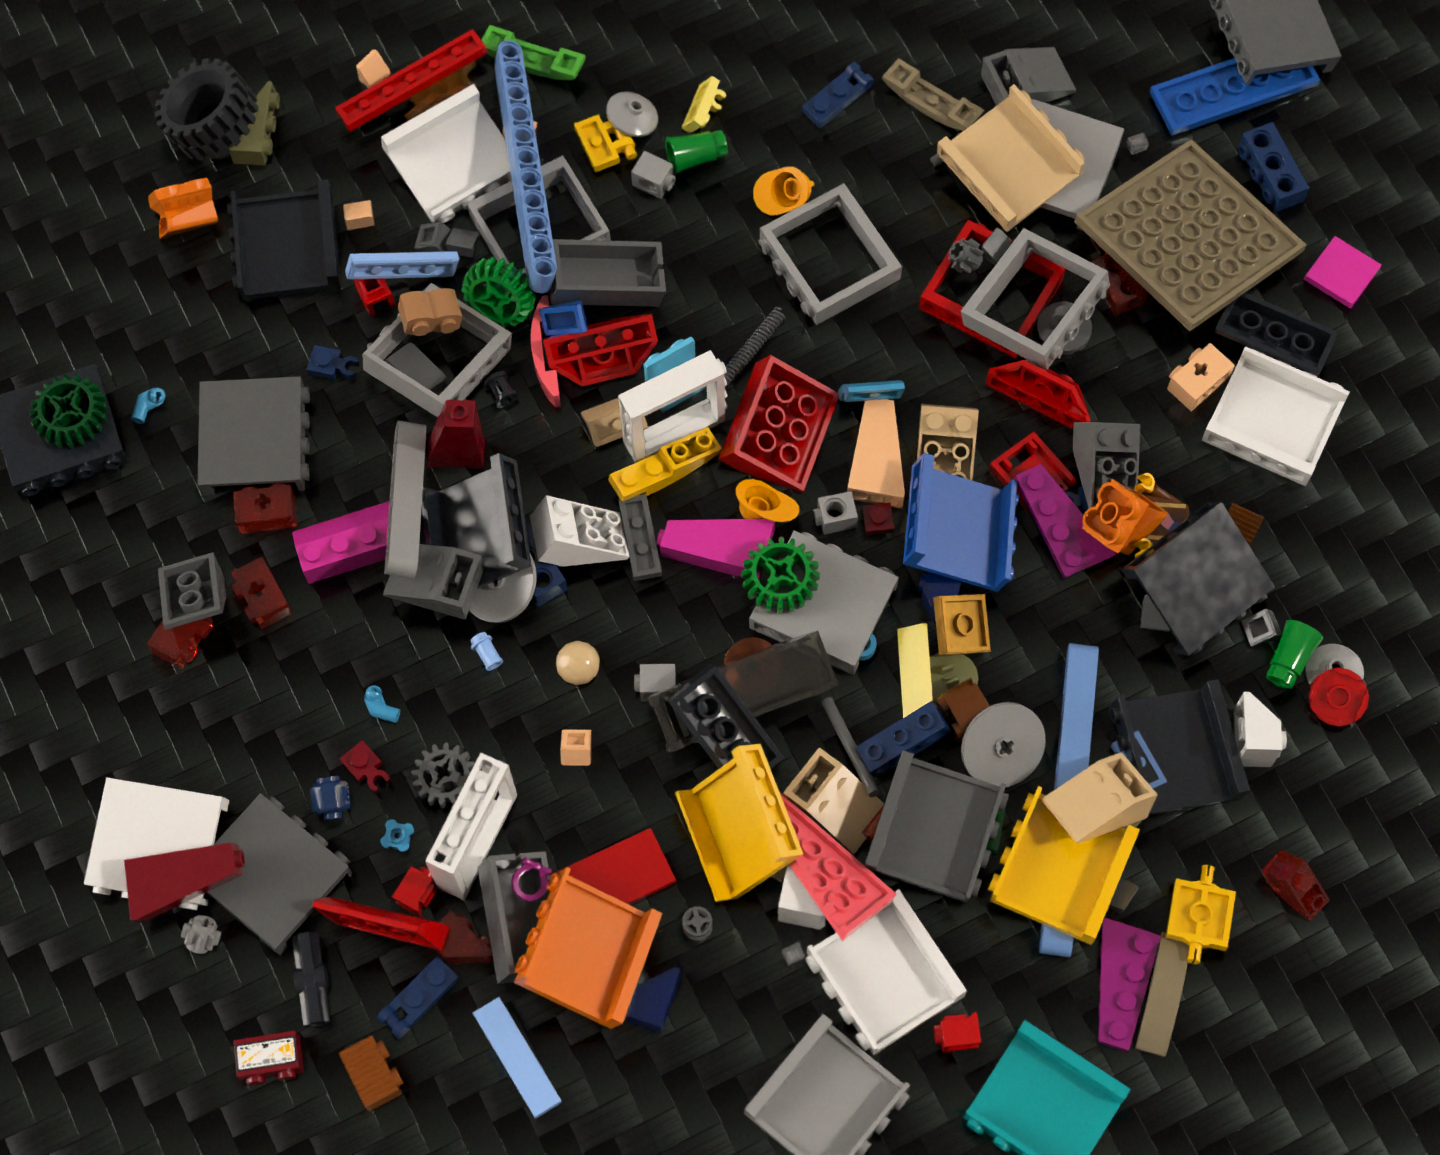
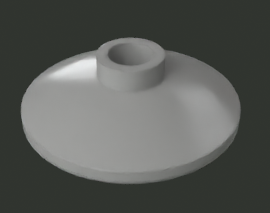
M621 92L612 96L608 101L606 107L607 117L610 123L620 132L629 136L642 137L649 135L656 128L658 123L657 111L652 103L643 96L632 92Z
M1326 644L1318 647L1305 665V676L1309 685L1312 684L1320 673L1327 669H1332L1334 664L1343 669H1349L1358 674L1362 679L1364 678V669L1359 657L1351 649L1339 644Z

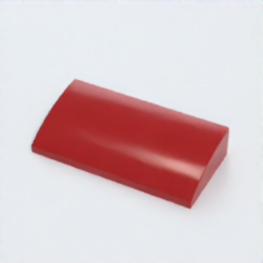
M333 897L317 899L312 905L314 909L338 926L441 951L449 931L448 926L439 922Z

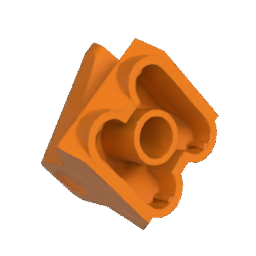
M207 178L154 190L148 196L150 208L161 215L159 222L160 239L210 226L218 222L212 200V187Z
M1112 479L1111 482H1106L1100 487L1096 506L1090 507L1084 513L1082 529L1109 549L1129 556L1137 548L1133 544L1142 538H1147L1166 518L1168 512L1143 494L1137 493L1134 489H1128L1115 479Z

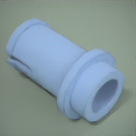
M482 632L471 639V649L477 651L486 666V670L490 671L500 666L503 660L491 643L492 637L487 635L486 632Z

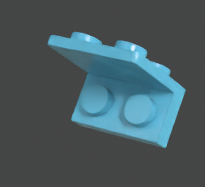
M693 338L680 339L663 353L651 355L644 363L645 382L695 358V341ZM707 386L660 408L663 413L706 389Z

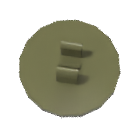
M938 652L930 657L932 697L935 703H937L936 699L940 697L939 694L969 678H972L973 684H978L977 668L971 659L964 654L939 655Z

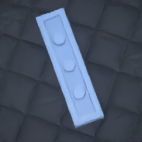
M457 252L350 254L345 273L347 279L453 277L459 256Z
M498 997L473 1012V1015L535 1119L562 1103L501 999Z

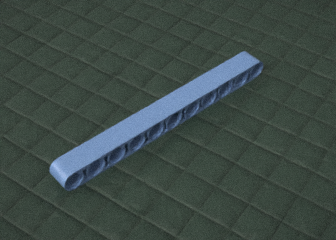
M506 40L498 45L494 69L526 276L529 281L528 285L533 291L546 293L552 288L557 264L522 49L518 43Z
M1068 644L1054 790L1089 767L1098 646ZM1042 924L1039 952L1040 954L1071 957L1074 937Z

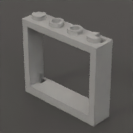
M564 156L541 166L544 190L563 181L595 232L581 240L610 241L609 229ZM512 181L467 203L469 216L492 255L497 261L504 258L507 264L510 263L484 220L515 205ZM523 268V275H524V276H526V269H525V268Z
M844 183L760 228V240L758 242L762 246V252L765 255H770L775 271L779 276H784L787 280L786 284L789 292L793 297L797 296L799 298L804 314L807 313L809 317L811 316L816 325L901 279V264ZM837 206L881 270L819 302L777 240V237Z
M1024 228L961 310L963 324L1047 370L1056 358L1059 359L1067 342L1074 340L1082 322L1092 316L1095 305L1100 298L1106 297V290L1110 286L1108 271ZM1032 252L1090 281L1043 345L985 316L986 312Z
M431 283L424 292L440 288ZM458 300L462 314L460 326L488 344L438 396L383 361L408 335L405 334L400 313H398L396 320L390 326L386 325L382 329L380 336L374 343L367 345V350L362 355L363 370L436 417H439L446 400H464L511 349L512 333Z

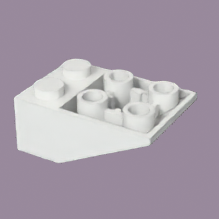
M546 495L530 515L538 561L559 566H572L627 560L629 558L619 512Z

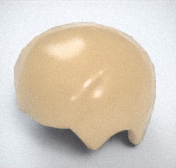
M582 641L567 643L557 655V672L567 683L574 685L586 684L597 675L600 657L596 649L589 643Z

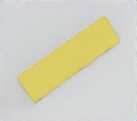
M927 623L897 629L903 718L930 701L933 702Z

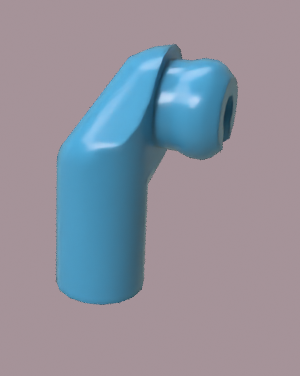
M152 388L139 394L131 420L143 424L147 412L164 402L165 392L161 388Z
M378 686L368 687L364 695V701L370 715L397 723L400 709L386 705L381 688Z

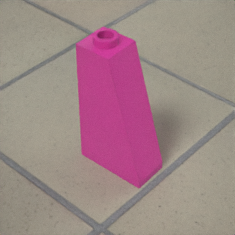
M768 519L668 520L665 530L660 529L656 545L660 546L661 557L741 577V572L745 570L743 562L745 559H750L749 551H757V544L759 542L767 546V540L773 538L775 521ZM759 568L757 572V578L759 582L763 572V569Z

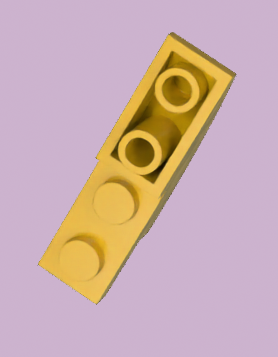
M706 427L660 447L659 452L653 456L611 473L608 480L622 502L640 494L648 496L693 472L719 454L722 448L710 429Z

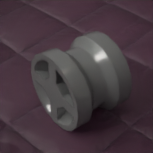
M692 907L685 912L682 919L685 935L693 941H702L710 936L712 932V917L705 908Z

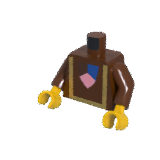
M1150 473L1137 476V479L1142 483L1135 485L1134 489L1137 493L1145 492L1146 495L1144 496L1167 511L1168 515L1147 538H1142L1133 544L1134 547H1138V553L1135 554V558L1189 517V506L1181 503L1179 499L1156 485Z

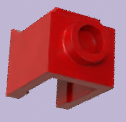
M384 278L354 280L356 290L370 317L375 315L373 304L384 299L387 300L390 308L395 306L392 292ZM377 285L380 286V287H377V288H375V289H373V290H371V291H369V292L367 291V290H369V289H371V288H373V287H375V286H377Z
M411 866L392 896L396 900V905L419 918H422V908H427L437 892L436 884L430 871L423 867L417 870Z
M974 1012L968 1018H966V1014L945 1016L939 1025L934 1026L936 1044H941L942 1052L979 1048L981 1037L977 1012Z

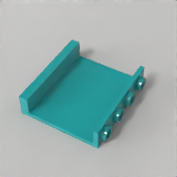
M1025 1020L963 1118L968 1121L967 1126L981 1135L984 1132L994 1138L993 1143L1006 1152H1009L1011 1149L1019 1155H1090L1131 1089Z

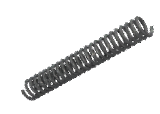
M774 307V310L769 313V316L761 323V326H758V329L753 332V335L745 342V345H742V348L737 351V354L729 361V364H726L727 373L724 374L727 385L725 390L730 386L729 384H732V380L738 377L737 374L743 371V368L746 367L745 364H748V361L754 358L756 352H759V349L762 348L761 345H764V342L770 339L772 333H775V330L778 329L777 326H780V323L786 320L785 316L776 310H782V308Z

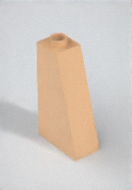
M888 399L865 401L847 492H852L853 500L874 504L890 502L891 507L902 509L905 490L894 401Z

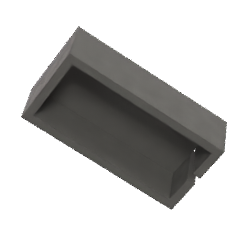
M553 239L557 271L552 288L550 289L551 304L557 305L581 299L583 305L659 307L666 293L664 269H661L663 266L661 242Z
M545 851L520 853L516 858L515 854L488 856L478 866L498 984L515 982L518 974L515 972L516 964L520 957L526 954L529 946L526 944L527 936L533 927L536 928L539 920L536 917L537 910L542 901L547 899L550 892L547 890L536 901L528 902L521 900L512 890L511 881L513 874L523 866L521 860L524 857L548 868ZM531 868L519 877L518 884L523 893L534 895L538 892L541 885L538 871Z

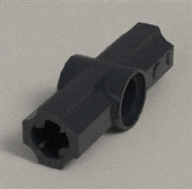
M299 933L292 937L296 969L293 972L296 992L300 996L303 1026L305 1028L325 1026L331 1023L327 998L329 980L326 966L322 960L319 933Z

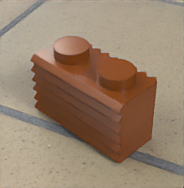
M371 1035L339 1052L355 1088L368 1111H372L374 1108H378L380 1105L402 1094L398 1086L403 1084V1081L396 1067L389 1068L385 1059L390 1057L382 1040L376 1042Z

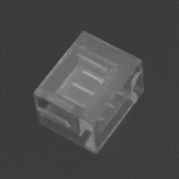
M1144 133L1127 139V146L1131 154L1148 148L1149 143Z
M799 942L783 949L781 952L788 966L805 958V953Z

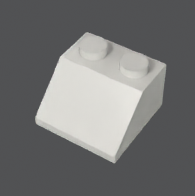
M1243 692L1233 709L1234 736L1242 764L1246 767H1271L1275 760L1280 757L1282 749L1286 748V732L1281 729V721L1253 694Z

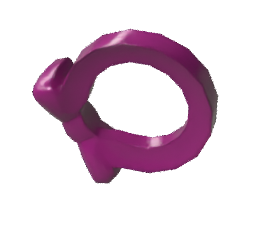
M524 857L521 860L523 866L513 874L511 881L512 890L521 900L528 902L536 901L547 891V876L552 873V870ZM532 868L539 872L541 885L537 893L527 895L520 890L518 881L524 872Z

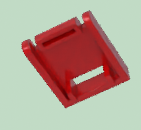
M1034 431L992 461L989 467L1004 486L1011 480H1014L1015 475L1040 464L1064 492L1068 491L1064 481L1069 487L1077 484L1076 478ZM1026 449L1031 457L1012 470L1013 465L1009 460ZM1017 486L1016 493L1019 494L1018 502L1032 516Z

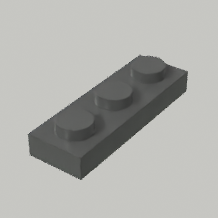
M637 495L624 502L618 499L634 581L662 576L647 495Z

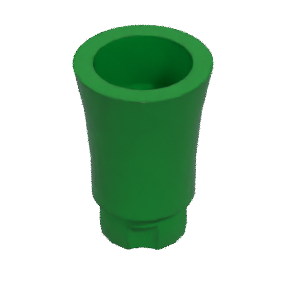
M722 130L665 138L667 158L669 163L673 164L674 174L728 155L727 141Z
M1286 620L1282 637L1270 662L1271 667L1267 672L1266 678L1281 688L1291 689L1296 678L1300 677L1313 652L1322 642V634L1305 623L1296 620Z

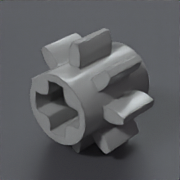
M200 915L194 919L191 918L189 924H184L181 937L186 938L184 944L190 951L202 954L208 950L211 951L213 945H218L221 932L216 931L218 925L212 918Z

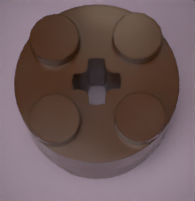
M972 678L939 694L940 697L936 699L947 721H952L951 726L954 730L952 733L960 747L964 733L971 721L984 709L990 707L977 684H973Z

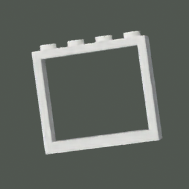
M711 350L618 395L623 443L635 463L657 454L662 446L706 427L710 429L725 421V410L727 409L725 386L727 382L724 374L727 373L724 363L720 362L719 358L716 359ZM707 386V399L643 430L642 417Z
M480 753L425 861L437 888L464 901L478 875V866L486 859L517 797L509 766L483 753ZM497 792H499L498 799L494 800ZM437 853L446 856L444 862L439 863L434 860Z

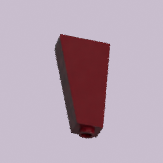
M446 400L428 440L427 467L483 468L485 440L476 402L471 400Z
M225 843L124 860L130 921L145 922L242 876V867H245L243 850L239 849L237 844Z

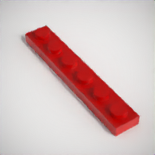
M472 29L335 107V110L351 132L487 54V48Z

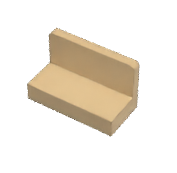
M618 398L581 412L595 447L623 437ZM644 416V417H642V419H643V429L648 428V425H647V422H646V419H645V416Z

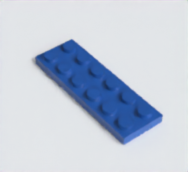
M1234 58L1151 86L1150 94L1172 136L1318 86L1320 79L1313 66L1255 75L1251 83L1245 85L1242 75L1238 72L1237 63Z

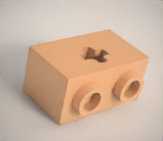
M1211 343L1203 350L1201 348L1195 350L1184 367L1182 365L1177 366L1169 375L1171 380L1167 390L1190 411L1194 410L1230 378L1235 366Z

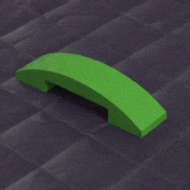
M489 25L481 40L487 48V54L495 59L498 45L501 42L511 40L518 43L522 49L525 72L546 78L573 80L586 59L585 55L564 48H560L559 52L515 39L513 32Z

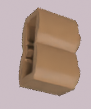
M455 290L412 291L400 295L398 310L405 334L423 336L432 331L451 333L460 328L462 314Z

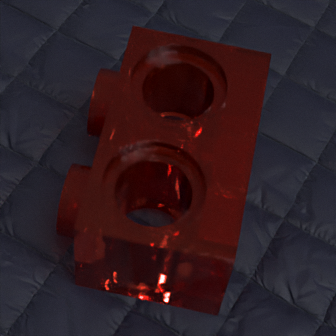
M1109 254L1091 261V263L1108 271L1110 286L1106 290L1104 300L1115 317L1145 303L1148 291ZM1114 268L1117 269L1119 272L1113 273L1110 272L1108 269ZM1122 290H1128L1132 292V295H1126L1122 293Z

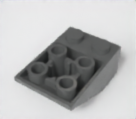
M1054 47L1007 49L983 59L981 76L996 106L1009 97V90L1012 85H1015L1020 91L1024 90L1031 99L1043 103L1076 92Z
M1074 422L1073 453L1088 508L1096 506L1100 487L1106 482H1111L1112 479H1115L1128 489H1134L1135 485H1138L1140 424Z
M419 544L418 566L415 578L390 575L383 596L466 620L484 570L482 556L454 547Z

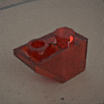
M207 617L165 630L162 620L147 645L154 655L183 669L186 662L189 663L193 660L197 652L196 647L201 639H205L211 632L213 620L211 617Z
M1280 850L1262 870L1273 890L1309 921L1330 901L1307 862L1301 858Z
M450 911L439 921V923L448 926L449 931L442 951L435 950L448 963H492L494 961L491 943L483 935L478 938L471 931L474 926L463 914L457 917Z

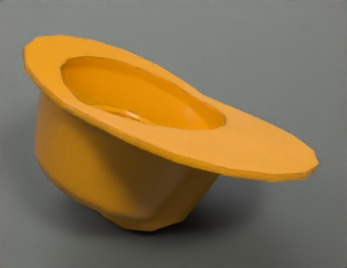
M784 167L761 175L755 182L753 189L754 201L757 207L768 215L787 213L806 203L810 197L811 187L814 186V182L810 181L803 172L795 167Z
M746 479L739 482L736 487L739 510L745 519H768L775 522H787L795 519L799 514V506L795 500L762 481Z

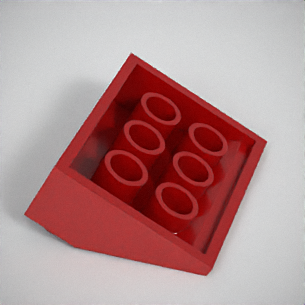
M772 355L756 362L718 460L742 473L803 492L838 401L839 393Z

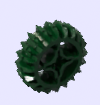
M64 374L63 380L59 381L58 378L53 376V384L49 385L43 382L45 390H35V395L38 399L30 400L33 408L29 411V415L33 419L31 424L37 430L38 436L42 439L45 438L48 444L52 445L55 443L57 447L62 449L67 443L68 447L73 449L75 442H79L80 445L84 446L85 438L89 437V439L94 440L93 432H102L100 423L107 422V417L104 414L108 412V407L105 403L106 398L100 392L99 386L92 384L91 380L87 377L82 380L79 375L75 374L70 379L69 375ZM88 399L89 410L87 414H84L82 411L85 406L84 402ZM51 408L55 410L54 420L50 424L48 416Z

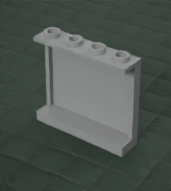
M1031 99L1032 105L1037 110L1041 109L1047 115L1051 126L1055 130H1061L1070 147L1078 149L1085 160L1083 174L1040 207L1076 218L1077 214L1099 200L1121 143L1124 128Z
M793 531L789 541L794 538L795 547L804 543L806 546L804 553L812 551L814 554L812 561H817L819 564L816 570L820 573V579L816 581L818 583V590L811 591L813 593L811 601L804 599L805 606L803 608L794 604V612L792 613L788 611L787 607H783L782 614H778L777 607H773L768 613L766 611V603L760 607L755 606L749 618V628L854 675L859 665V659L893 590L895 591L897 588L899 577L895 576V573L888 568H877L870 565L861 556L854 555L852 557L843 553L842 549L834 544L825 545L817 541L809 533ZM796 563L793 573L797 576V580L802 583L805 576L801 567ZM779 590L776 593H788L789 591Z
M822 1014L744 1109L745 1115L793 1155H864L871 1146L868 1139L874 1132L880 1135L891 1121L887 1116L892 1109L896 1108L899 1111L910 1096L906 1092L910 1085L907 1082L903 1084L832 1026L833 1021L824 1014Z

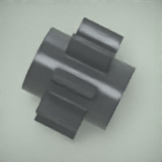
M961 238V241L955 242L949 250L948 260L953 262L952 268L960 273L963 271L971 273V271L979 268L983 260L982 255L984 254L983 251L978 249L980 244L973 239L967 241L964 238Z

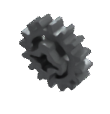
M444 743L443 749L439 750L436 744L432 745V753L429 754L425 750L422 751L425 758L423 761L415 760L419 770L412 771L413 778L418 779L413 782L415 789H421L418 793L421 799L429 796V805L433 806L437 800L441 808H445L447 801H450L454 806L475 764L474 761L468 762L470 759L468 752L460 755L461 749L458 745L453 750H450L448 743ZM458 763H460L464 769V776H461L460 773L456 772L458 768ZM448 771L450 776H444L441 780L439 774L445 775ZM425 775L433 779L431 788L425 782Z

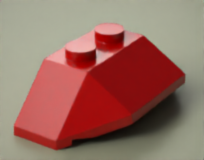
M652 314L620 317L587 325V332L554 335L543 339L549 368L556 370L582 387L636 374L658 342Z
M1028 359L994 367L988 372L987 386L1073 430L1074 422H1090L1091 420L1079 384L1075 383L1067 375H1059L1049 368L1046 370Z

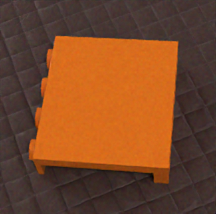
M566 867L557 874L554 873L547 884V890L550 892L547 899L542 901L537 910L536 917L539 920L536 928L533 927L527 936L526 944L529 946L526 954L522 955L516 964L515 972L518 974L514 983L612 1029L624 1021L662 913L652 908L643 912L569 876L571 868Z

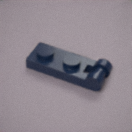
M852 62L840 76L802 106V112L821 129L873 85L874 78L868 73L864 74L861 71V66L856 62ZM853 79L858 82L855 86L850 83Z
M436 956L389 1005L379 1012L377 1019L382 1024L387 1023L393 1029L391 1033L397 1039H400L459 980V977ZM401 1008L408 1014L403 1020L396 1016Z

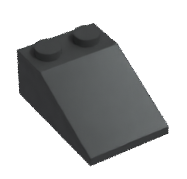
M214 552L158 568L163 626L165 630L223 612L227 596L225 579Z

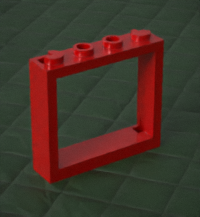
M968 220L955 242L961 241V238L967 241L968 239H973L982 246L993 232L981 223H974ZM948 251L922 293L919 309L1017 358L1018 354L964 326L961 316L963 306L936 293L953 262L948 260ZM1034 252L1030 254L1022 267L1049 281L1018 331L1019 334L1027 338L1031 335L1037 325L1038 318L1049 305L1061 285L1065 273V268Z

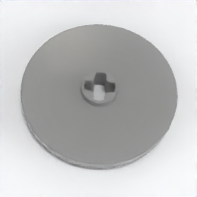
M531 554V567L500 579L498 584L492 582L478 588L469 609L471 613L479 619L493 623L506 622L518 616L528 606L536 587V567Z
M1004 702L984 709L971 721L963 736L961 756L967 772L973 778L997 786H1001L1002 783L1006 784L1005 788L1020 783L1036 769L1045 749L1043 725L1035 713L1021 704ZM1002 741H1005L1007 746L1004 750L1001 749L1000 745Z

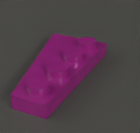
M1041 464L1015 475L1014 480L1017 481V486L1063 579L1117 555L1113 550L1082 529L1084 515Z
M1104 917L1101 924L1098 1043L1128 1052L1161 936Z

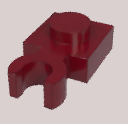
M363 740L340 758L342 764L359 783L367 778V784L374 794L379 793L378 788L374 785L377 779H384L388 785L391 783L389 775L385 771L377 770L382 765V762Z

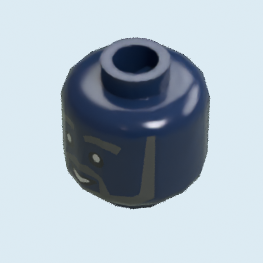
M340 776L316 779V784L310 788L312 810L315 814H324V820L342 818V811H346L351 807L348 783L340 780Z

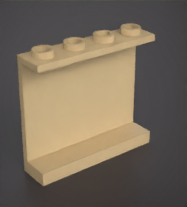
M1015 85L1010 87L1008 98L950 141L945 136L938 142L937 154L1006 232L1082 175L1085 165L1081 152L1076 148L1072 149L1063 132L1059 129L1055 130L1049 123L1047 115L1041 109L1037 110L1032 105L1029 95L1024 90L1020 91Z

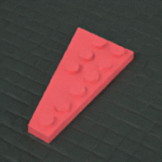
M779 791L803 852L802 856L789 865L843 941L889 905L897 894Z

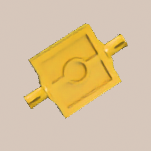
M1208 865L1202 866L1200 881L1190 882L1176 878L1174 882L1165 938L1190 945L1188 963H1192L1194 960L1193 964H1200L1202 948L1208 947L1226 951L1228 947L1236 892L1222 889L1212 884L1215 868L1211 865L1209 869Z

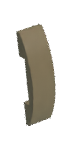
M899 58L882 76V80L906 102L930 118L949 127L964 131L985 113L984 109L964 97L958 101L920 78L919 70Z
M1161 932V939L1154 961V971L1135 1050L1165 1058L1183 989L1190 945L1165 938L1166 933Z

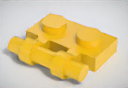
M599 114L574 124L575 132L595 172L620 163L618 156L620 152L625 153L628 160L636 158L635 143L632 137H628V135L617 130L610 121L603 123ZM608 134H616L618 140L612 142Z

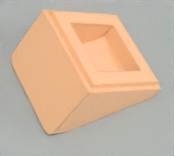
M375 49L356 65L359 80L369 88L391 75L389 68Z
M370 200L344 204V217L348 230L375 226Z
M562 730L560 748L562 765H590L591 730Z

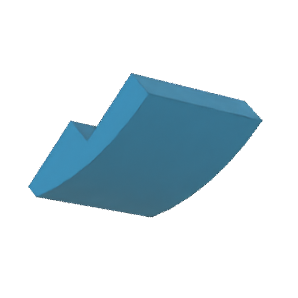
M901 380L843 384L838 390L839 401L855 402L901 398L905 385Z

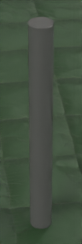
M831 697L824 699L822 705L869 797L877 796L880 790L856 749V744Z

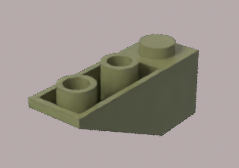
M268 81L256 96L258 101L255 103L258 105V112L252 113L256 117V121L254 124H248L247 126L251 131L247 136L242 134L239 137L241 143L237 146L233 143L229 146V152L234 164L266 166L267 155L272 153L270 135L271 132H275L276 118L273 116L274 109L279 107V93L275 92L272 82Z

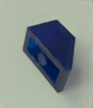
M928 572V574L922 573L918 585V590L922 591L921 602L936 625L933 597L958 595L962 581Z
M674 967L636 986L627 1010V1022L662 1033L681 977V970Z

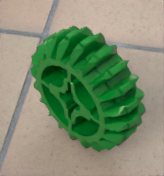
M493 256L488 260L483 258L471 266L464 276L461 290L464 293L463 300L469 302V307L496 324H501L504 328L509 325L515 327L520 322L526 320L534 308L537 295L529 287L528 277L523 275V268L517 269L514 267V262L507 264L504 258L497 261Z
M781 536L778 543L774 544V541L769 538L767 546L759 542L757 544V551H749L750 559L744 560L743 567L745 570L741 572V577L745 579L743 588L749 590L748 598H757V607L766 603V611L768 613L773 607H777L778 614H782L783 607H787L788 611L792 613L794 612V604L803 608L805 606L804 599L812 600L813 593L811 591L818 590V583L816 581L820 579V573L816 570L819 564L817 561H812L814 557L812 551L804 553L806 549L804 543L795 547L794 538L789 541V544H786ZM779 557L784 558L783 560H780V561H777V560H774V559H773V558H779ZM796 563L801 567L805 576L802 583L797 580V576L793 573ZM759 568L763 569L764 574L769 578L766 587H763L757 578ZM779 590L789 591L788 593H776Z

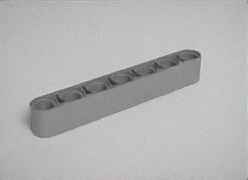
M399 420L397 421L394 435L384 573L386 575L414 579L419 557L426 425Z

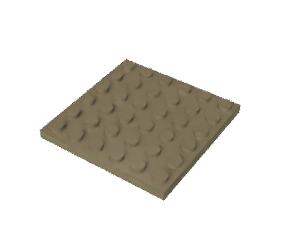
M1191 139L1077 214L1074 221L1189 331L1302 253L1306 247V244Z

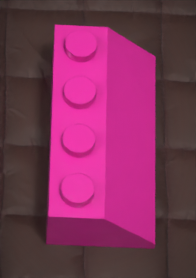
M389 501L292 532L295 548L308 584L385 560Z

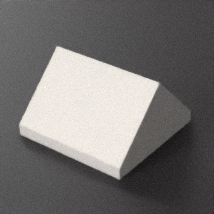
M787 865L778 906V921L820 930L825 926L824 914L790 865Z

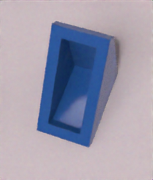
M581 299L539 309L545 336L587 332L588 326Z

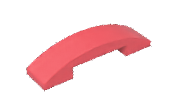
M548 295L541 297L534 313L531 327V349L540 386L546 397L556 408L561 407L556 370L546 371L542 342V333L545 332L539 311L540 308L550 306Z

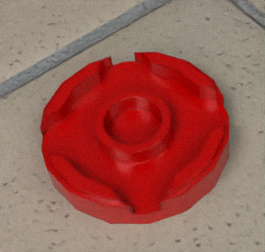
M1337 667L1327 669L1316 676L1310 685L1308 699L1310 708L1318 719L1329 725L1344 726L1362 717L1368 706L1369 693L1363 679L1358 674L1349 669Z

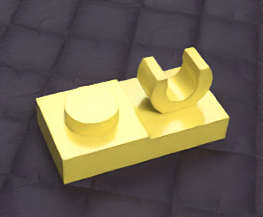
M712 76L699 85L682 125V129L688 133H692L698 128H703L710 118L709 110L717 112L721 109L722 106L717 104L714 98L721 101L726 97V94L722 90L717 89L720 82L718 79Z

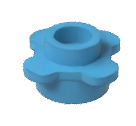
M393 819L387 821L385 824V836L381 838L382 846L384 848L391 847L400 852L407 851L409 849L410 835L414 833L413 826L410 823L399 824ZM396 833L400 834L399 838H395Z

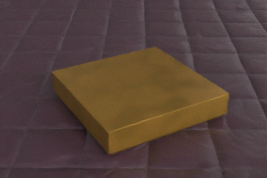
M985 594L933 597L939 655L991 652Z

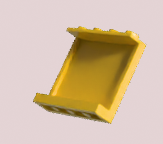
M761 744L736 747L731 751L734 758L694 788L675 792L716 902L738 899L803 855Z
M1038 786L1035 795L1029 793L1022 810L1027 811L1024 821L1017 820L1011 836L1016 838L1013 847L1006 846L999 862L1005 865L1001 875L995 873L988 890L993 892L990 901L1092 945L1140 829L1128 825L1126 829L1119 828L1077 844L1043 803L1042 799L1046 795L1041 794L1042 787Z

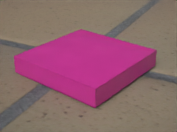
M1334 236L1306 274L1304 280L1351 309L1377 274L1381 264Z

